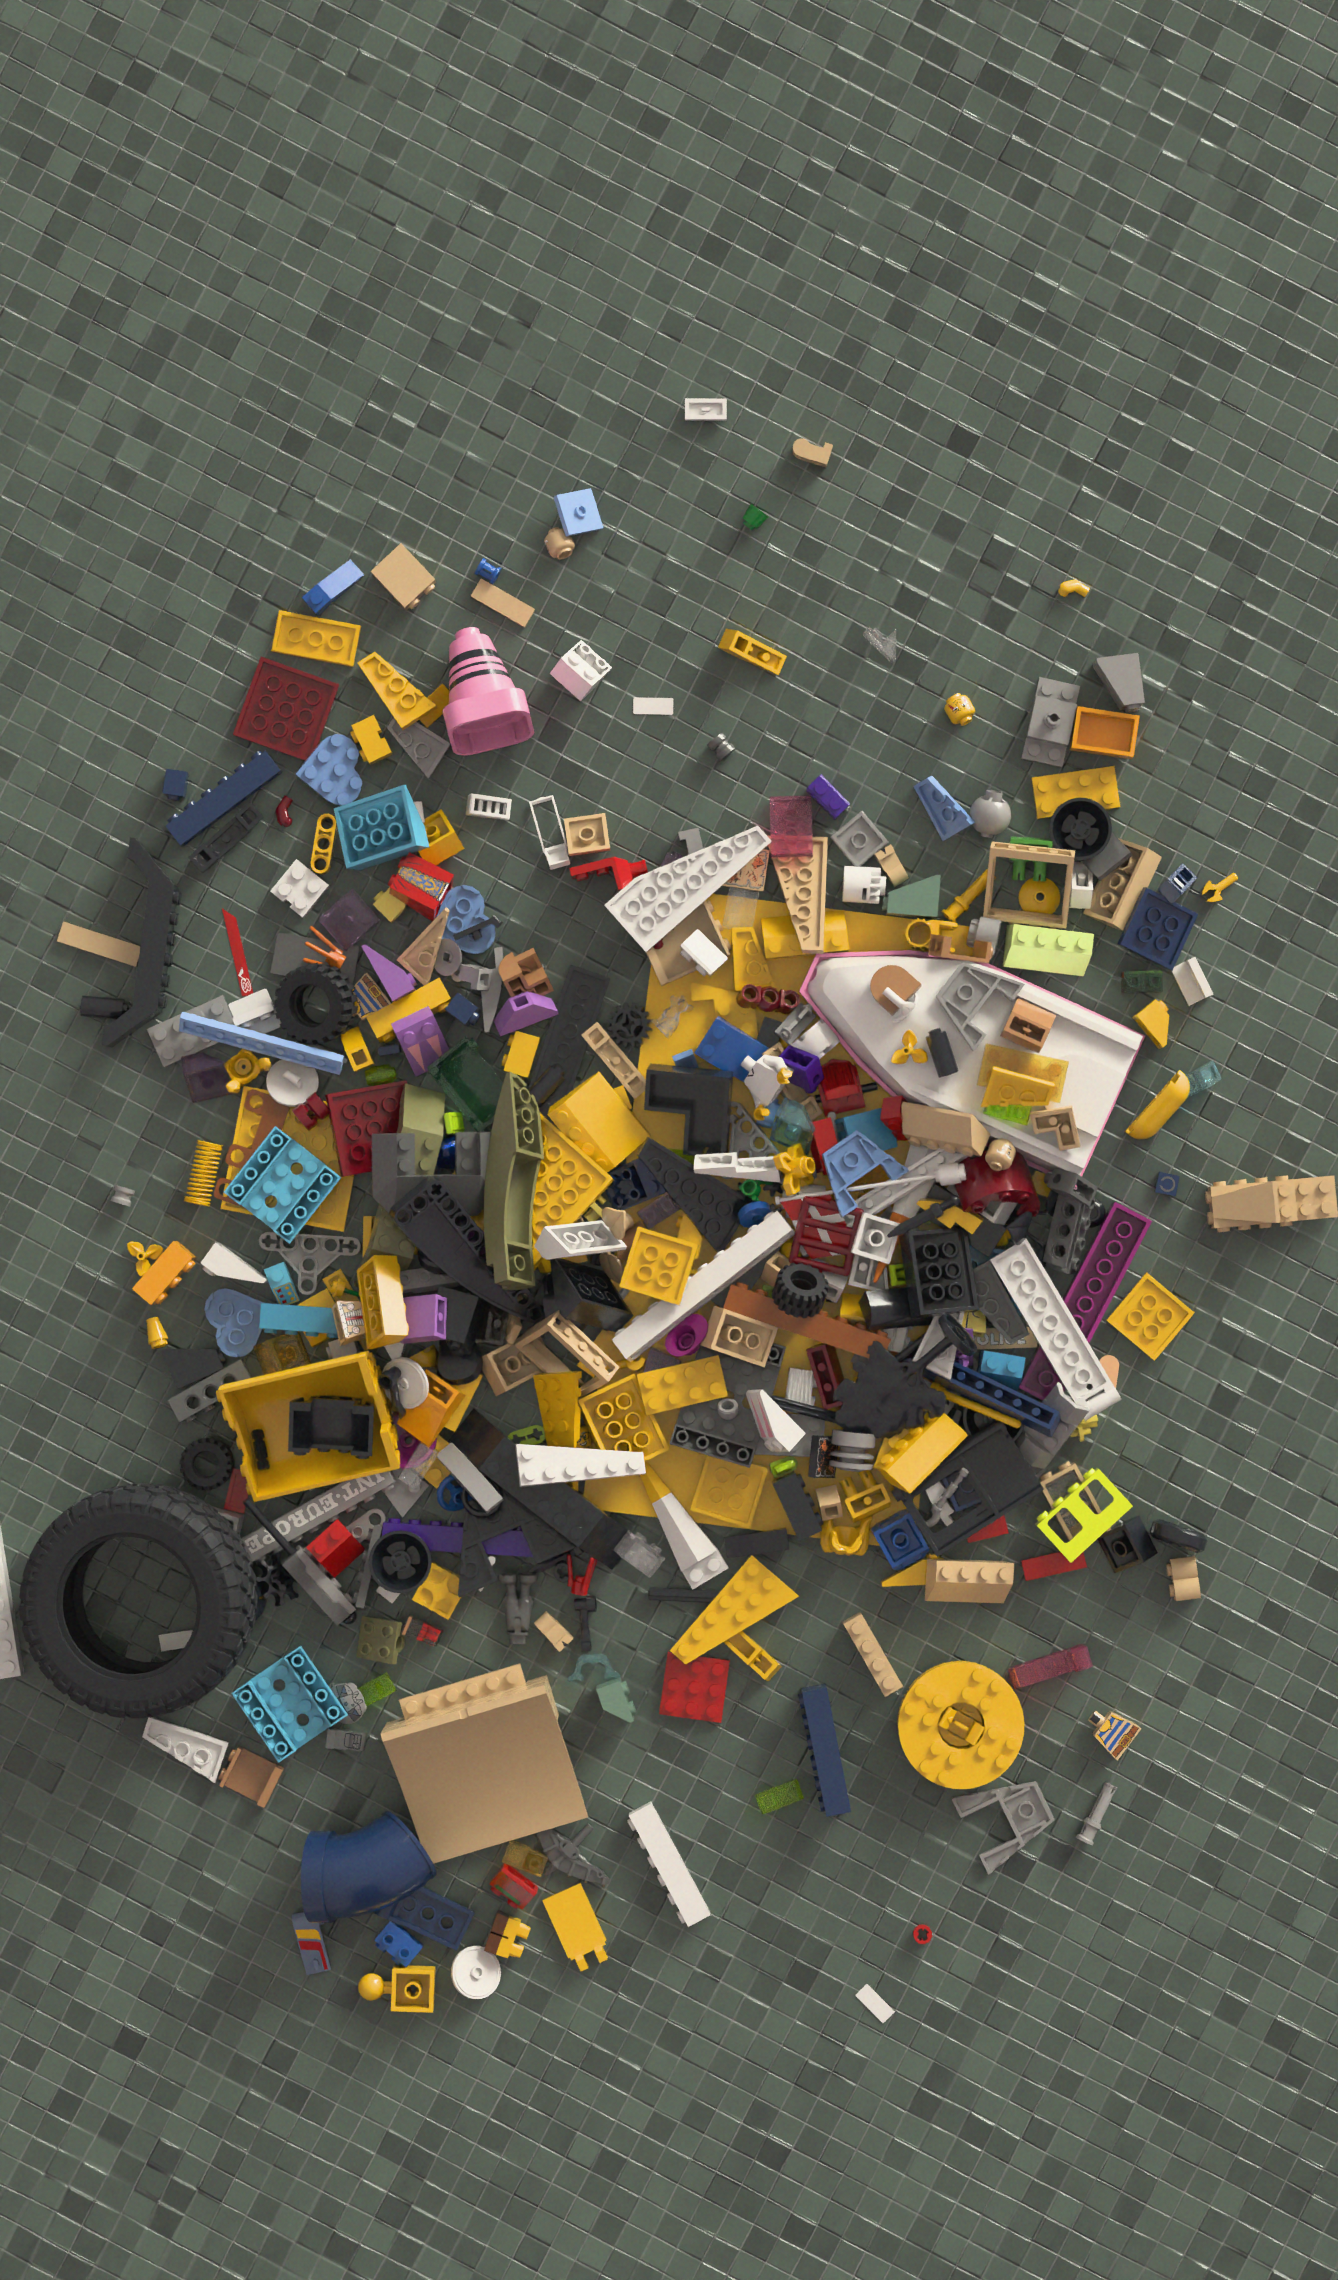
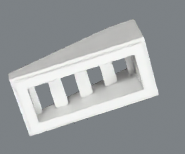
M471 793L467 799L466 815L509 820L512 799ZM475 800H478L477 811L474 810ZM483 801H487L486 812H482ZM492 802H495L494 813H491ZM500 803H504L503 815L499 814Z

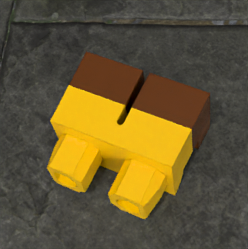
M498 1910L484 1951L508 1958L509 1955L520 1958L524 1946L514 1943L516 1936L527 1939L530 1927L521 1923V1919L514 1918Z

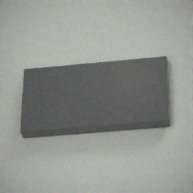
M277 932L270 973L286 976L287 973L296 970L298 967L309 965L310 963L303 961L304 958L328 964L325 962L327 957L306 946L305 942H309L327 953L333 950L319 939ZM331 942L338 949L344 951L342 955L346 956L339 974L345 973L349 977L347 982L354 985L360 946Z

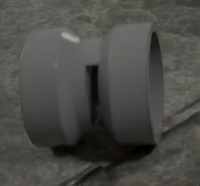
M723 732L707 744L708 748L716 753L719 761L725 759L736 749L732 743H728Z

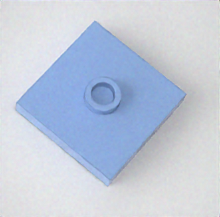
M591 488L553 497L566 537L603 528Z

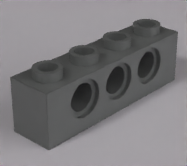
M243 1359L236 1361L167 1400L178 1421L185 1420L188 1423L197 1418L196 1413L203 1410L206 1413L215 1408L214 1403L218 1401L217 1396L210 1398L207 1395L208 1387L213 1386L218 1390L221 1385L225 1384V1379L228 1376H232L235 1381L253 1378ZM190 1397H196L199 1400L197 1408L189 1406L188 1401Z

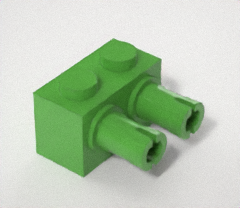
M1010 837V844L1052 848L1053 841L1050 838ZM1009 858V860L1013 861L1012 880H1018V873H1020V880H1025L1026 862L1032 861L1034 862L1033 881L1039 880V874H1041L1040 880L1046 881V867L1049 862Z

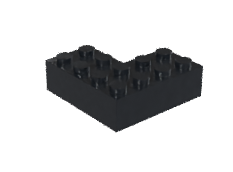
M652 1063L648 1066L646 1070L644 1110L685 1114L683 1155H701L704 1153L705 1147H709L706 1154L728 1153L733 1072Z

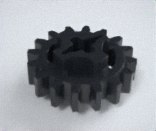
M624 1003L623 1009L617 1006L618 1012L611 1011L613 1019L607 1020V1022L612 1024L611 1027L607 1028L608 1031L613 1032L610 1037L612 1039L617 1038L616 1043L618 1045L623 1042L625 1048H628L629 1043H631L633 1048H636V1042L643 1045L642 1039L650 1038L646 1034L647 1031H653L648 1026V1024L653 1023V1020L647 1019L650 1013L648 1011L643 1013V1006L637 1009L636 1003H632L631 1007H629L628 1003ZM632 1012L638 1013L641 1019H635ZM623 1015L621 1021L618 1022V1019ZM629 1021L634 1023L631 1026V1031L626 1027V1025H629ZM640 1028H643L641 1033L637 1036V1033L640 1030ZM618 1032H626L628 1039L621 1037Z

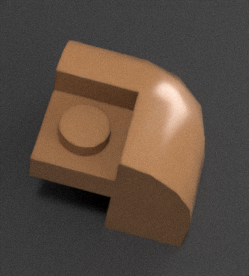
M534 948L515 957L511 952L500 962L499 974L511 997L527 991L542 996L554 991Z

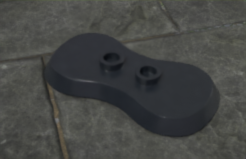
M439 1340V1351L435 1364L437 1375L450 1385H463L477 1379L482 1371L483 1358L476 1341H474L470 1355L464 1353L463 1356L451 1352L452 1350H450L445 1340Z

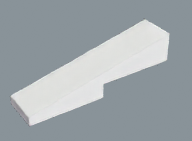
M737 1152L695 1155L694 1173L771 1182L781 1181V1171L776 1169L773 1160L774 1156L737 1158Z

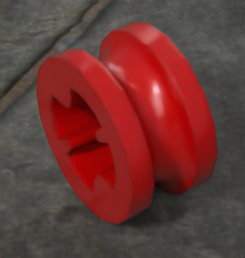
M918 1925L913 1931V1937L919 1944H926L932 1938V1931L927 1925ZM919 1929H922V1931L926 1929L928 1931L925 1940L917 1938L919 1935L917 1931Z

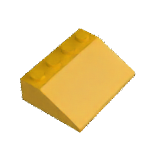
M599 1071L550 1106L547 1114L559 1130L606 1173L639 1147L647 1137H650L647 1130Z
M635 1374L578 1399L581 1416L597 1449L643 1452L644 1461L670 1450L654 1415H646L639 1383Z

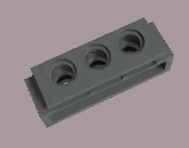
M1058 1194L1043 1257V1262H1046L1045 1268L1066 1274H1076L1081 1265L1080 1256L1086 1243L1085 1235L1086 1230L1090 1226L1091 1210L1095 1205L1094 1197L1090 1206Z

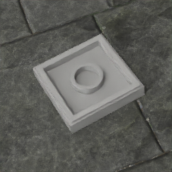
M863 811L858 813L830 837L854 867L862 866L889 843Z

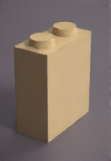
M402 543L371 570L372 575L405 610L416 607L420 602L419 598L424 593L428 595L435 589L434 584L436 580Z

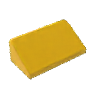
M441 684L427 697L437 705V709L420 719L426 728L443 714V709L449 704V690L444 684Z

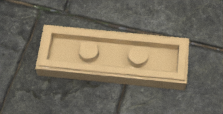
M482 578L471 595V598L524 628L535 611L531 606Z

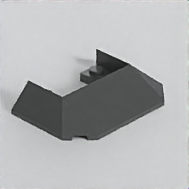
M491 1131L455 1132V1174L415 1175V1133L372 1134V1197L389 1213L390 1208L425 1178L433 1176L445 1184L469 1216H478L484 1209L485 1175ZM435 1184L431 1186L433 1188L432 1191L436 1189ZM417 1197L414 1200V1206L421 1203V1197ZM446 1199L443 1202V1208L449 1206L450 1199ZM405 1210L400 1211L397 1218H403Z

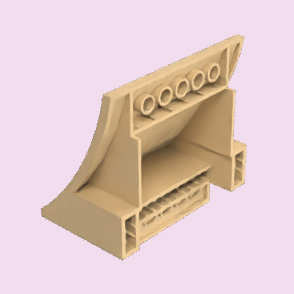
M520 1663L401 1698L399 1702L404 1718L387 1722L380 1733L405 1797L420 1844L429 1855L433 1864L588 1818L577 1778L558 1724L559 1714L548 1677L545 1675L526 1682Z

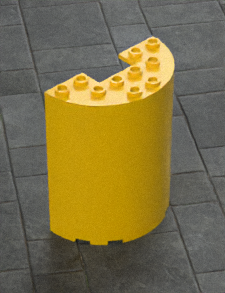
M364 1351L221 1385L216 1390L217 1400L219 1403L222 1402L224 1408L222 1409L224 1421H228L229 1427L237 1433V1447L239 1450L242 1449L244 1455L242 1456L243 1463L240 1465L242 1477H246V1490L249 1496L252 1495L254 1502L400 1469V1451L396 1450L398 1449L397 1427L395 1424L392 1425L393 1419L390 1416L392 1404L385 1394V1389L378 1383V1377L382 1374L379 1365L376 1366V1358L372 1352ZM335 1395L360 1398L363 1404H366V1401L373 1403L372 1456H369L368 1459H358L356 1455H351V1452L340 1453L336 1449H330L329 1452L317 1451V1448H312L306 1455H294V1452H288L290 1401L300 1397L307 1401L311 1396ZM256 1429H261L264 1433L263 1440L265 1441L268 1455L266 1459L269 1461L270 1466L266 1470H258L256 1462L258 1459L255 1457L253 1446L255 1441L251 1435V1432Z

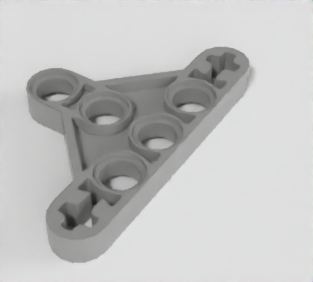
M732 1101L731 1107H738L736 1112L743 1118L739 1120L736 1115H730L732 1130L729 1153L737 1152V1158H739V1153L743 1150L749 1153V1158L768 1157L771 1153L779 1154V1150L759 1125L756 1124L743 1105ZM745 1121H749L752 1124V1129L748 1133L742 1130V1124ZM758 1137H762L765 1141V1145L761 1149H757L754 1144ZM721 1176L722 1178H725V1179H733V1178H735V1177Z
M265 1232L259 1237V1245L262 1249L278 1251L297 1272L298 1289L305 1295H310L316 1291L318 1275L341 1255L353 1256L361 1251V1243L354 1237L297 1234L294 1238L295 1246L291 1249L284 1246L283 1238H280V1249L276 1248L278 1244H270V1247H267L266 1243H263V1239H267V1235H270V1238L273 1240H278V1234L275 1232ZM307 1238H313L316 1241L314 1249L308 1250L305 1248L304 1242ZM333 1239L336 1241L337 1247L334 1251H328L325 1248L327 1240ZM340 1239H344L343 1244H350V1240H353L354 1244L358 1246L357 1249H354L351 1253L349 1248H342L343 1252H339L341 1246ZM306 1259H312L315 1263L311 1271H307L303 1267V1262ZM306 1279L313 1282V1289L309 1292L302 1289V1282Z

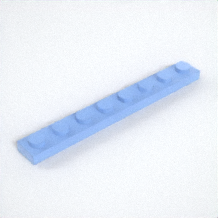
M182 1012L180 1016V1032L338 1075L341 1073L343 1055L218 1022L213 1019H207L195 1014Z

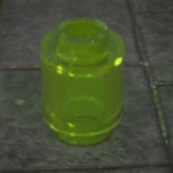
M390 1063L372 1066L370 1069L365 1070L368 1086L393 1083L394 1079H397L396 1069L391 1067Z

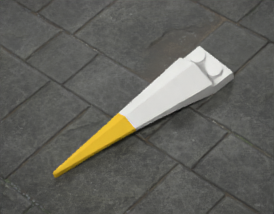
M644 1461L646 1474L640 1475L680 1570L693 1590L729 1567L716 1546L688 1514L648 1462Z

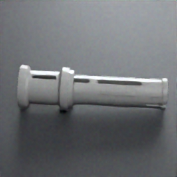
M1107 1782L1104 1783L1089 1817L1084 1819V1826L1080 1834L1076 1835L1077 1839L1093 1846V1839L1097 1831L1101 1829L1102 1824L1100 1822L1117 1787Z

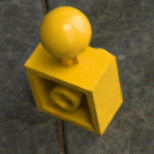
M394 1965L392 1968V1981H383L379 1975L369 1973L360 1979L358 1991L364 1999L370 2001L377 2000L383 1994H391V2011L433 2013L436 1966L408 1965L405 1967L404 1965ZM415 1985L418 1989H416L415 1993H412V1990L408 1987Z

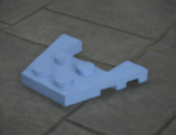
M857 1130L822 1154L841 1218L858 1207L846 1187L876 1166L881 1165L891 1181L897 1180L909 1171L907 1167L902 1166L894 1160L895 1158L885 1153Z

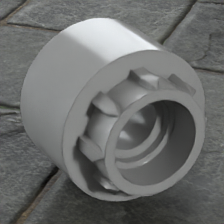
M982 916L980 920H971L967 937L968 947L974 948L975 940L992 942L991 947H993V955H995L1002 920Z

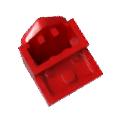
M831 1059L821 1066L824 1078L817 1087L825 1117L829 1112L839 1114L866 1107L855 1064L852 1065L847 1060Z

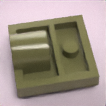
M362 1616L356 1657L396 1664L398 1653L403 1650L405 1645V1637L403 1634H400L402 1622Z

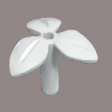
M888 987L882 993L901 1009V1014L891 1020L893 1023L904 1020L918 1002L917 994H914L912 1002H905Z

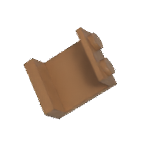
M931 934L928 955L989 963L993 956L992 942L975 940L973 956L950 954L952 937Z
M239 1746L237 1750L233 1749L230 1753L228 1761L231 1763L228 1769L223 1768L218 1778L221 1780L219 1786L222 1788L226 1786L258 1802L257 1805L265 1808L284 1767Z

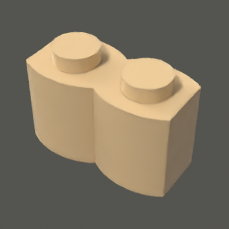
M1195 1556L1169 1559V1564H1166L1167 1576L1172 1578V1584L1169 1585L1170 1597H1174L1175 1601L1201 1598Z

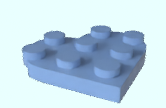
M334 734L328 736L319 743L295 775L326 801L334 805L351 803L358 797L362 786V780L354 769L358 762L359 751L355 743L344 735Z
M456 886L449 890L437 914L438 916L445 908L450 910L442 939L448 938L453 940L460 950L466 953H484L494 943L496 935L494 925L481 929L480 932L483 938L474 941L471 934L456 941L453 937L454 934L489 919L483 914L485 908L484 898L472 886Z
M227 1288L219 1289L210 1294L206 1300L204 1310L209 1323L217 1328V1345L223 1353L232 1357H241L248 1355L254 1349L263 1328H259L261 1303L264 1302Z

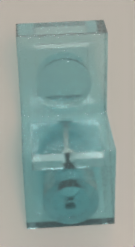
M1209 1061L1194 1071L1184 1073L1190 1084L1188 1097L1209 1088L1222 1079L1214 1061Z

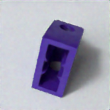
M789 1045L778 1056L783 1059L786 1066L794 1070L792 1076L788 1079L789 1082L803 1088L808 1094L815 1092L817 1085L824 1078L819 1057Z

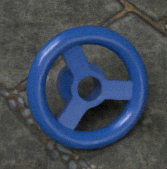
M452 1475L447 1476L440 1483L437 1489V1501L447 1511H459L464 1509L461 1500L464 1487L454 1486L450 1483L455 1480ZM445 1487L450 1491L451 1495L449 1504L443 1499ZM468 1495V1502L472 1501L473 1498Z

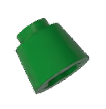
M750 503L743 516V524L753 531L754 528L758 529L769 517Z

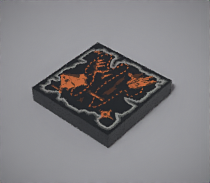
M812 1435L808 1477L835 1478L836 1467L830 1466L829 1461L837 1460V1456L830 1455V1452L838 1450V1446L831 1443L832 1436Z

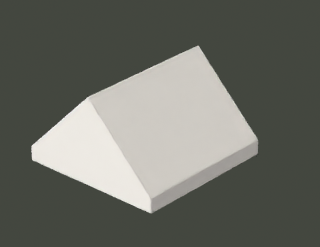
M862 1212L851 1253L890 1264L898 1236L888 1238L887 1235L900 1223Z

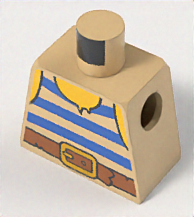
M368 973L364 974L354 985L355 989L352 991L354 995L357 994L358 1001H355V1006H358L357 1013L353 1014V1017L358 1014L364 1021L367 1016L391 1004L390 1000Z
M1095 1710L1088 1719L1089 1722L1097 1727L1092 1733L1094 1737L1116 1760L1121 1757L1141 1730L1137 1724L1112 1711H1109L1103 1717Z

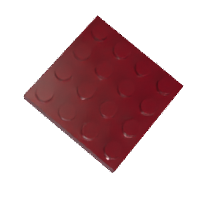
M260 657L233 736L306 761L319 745L340 685Z
M407 1080L325 1095L341 1177L372 1172V1134L397 1133L400 1112L399 1103L404 1083L407 1084Z

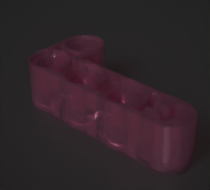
M1080 1644L1012 1666L1007 1670L1013 1689H1019L1071 1671L1086 1670L1093 1667L1087 1646Z

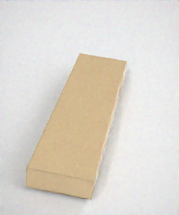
M63 921L57 942L137 967L140 946Z

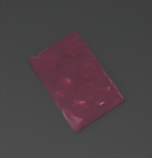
M811 796L770 797L771 857L813 856Z

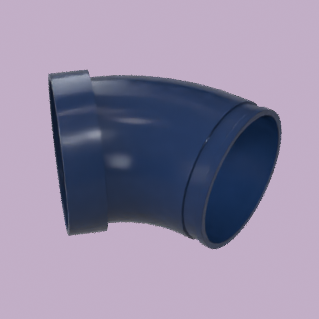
M390 1811L383 1812L378 1819L376 1818L365 1827L351 1833L337 1835L335 1831H311L305 1841L301 1865L303 1910L306 1919L310 1923H333L336 1918L366 1915L385 1909L409 1897L422 1888L430 1879H433L437 1872L429 1855L414 1834Z

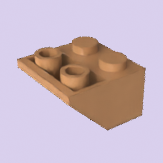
M1017 998L1000 1036L1039 1054L1056 1015Z

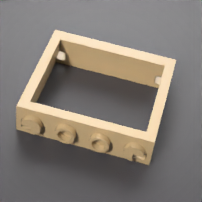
M992 841L983 917L1002 920L1010 925H1020L1022 923L1033 927L1048 926L1051 929H1066L1075 851ZM996 857L1067 864L1062 915L992 908Z
M559 1310L527 1329L515 1343V1346L544 1373L570 1372L571 1370L537 1339L549 1331L596 1375V1377L586 1383L579 1379L578 1384L581 1386V1396L578 1399L609 1382L619 1369V1366L570 1320L563 1318ZM556 1318L561 1321L559 1325L555 1322Z

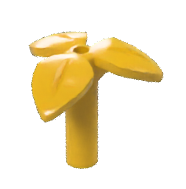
M907 1030L902 1037V1043L905 1047L894 1052L891 1062L894 1064H904L907 1062L909 1055L912 1056L915 1063L927 1062V1053L922 1048L913 1049L917 1043V1038L912 1031Z
M127 1243L128 1252L138 1259L136 1271L139 1276H143L151 1267L147 1259L156 1260L163 1252V1248L160 1245H150L147 1251L144 1252L141 1243Z

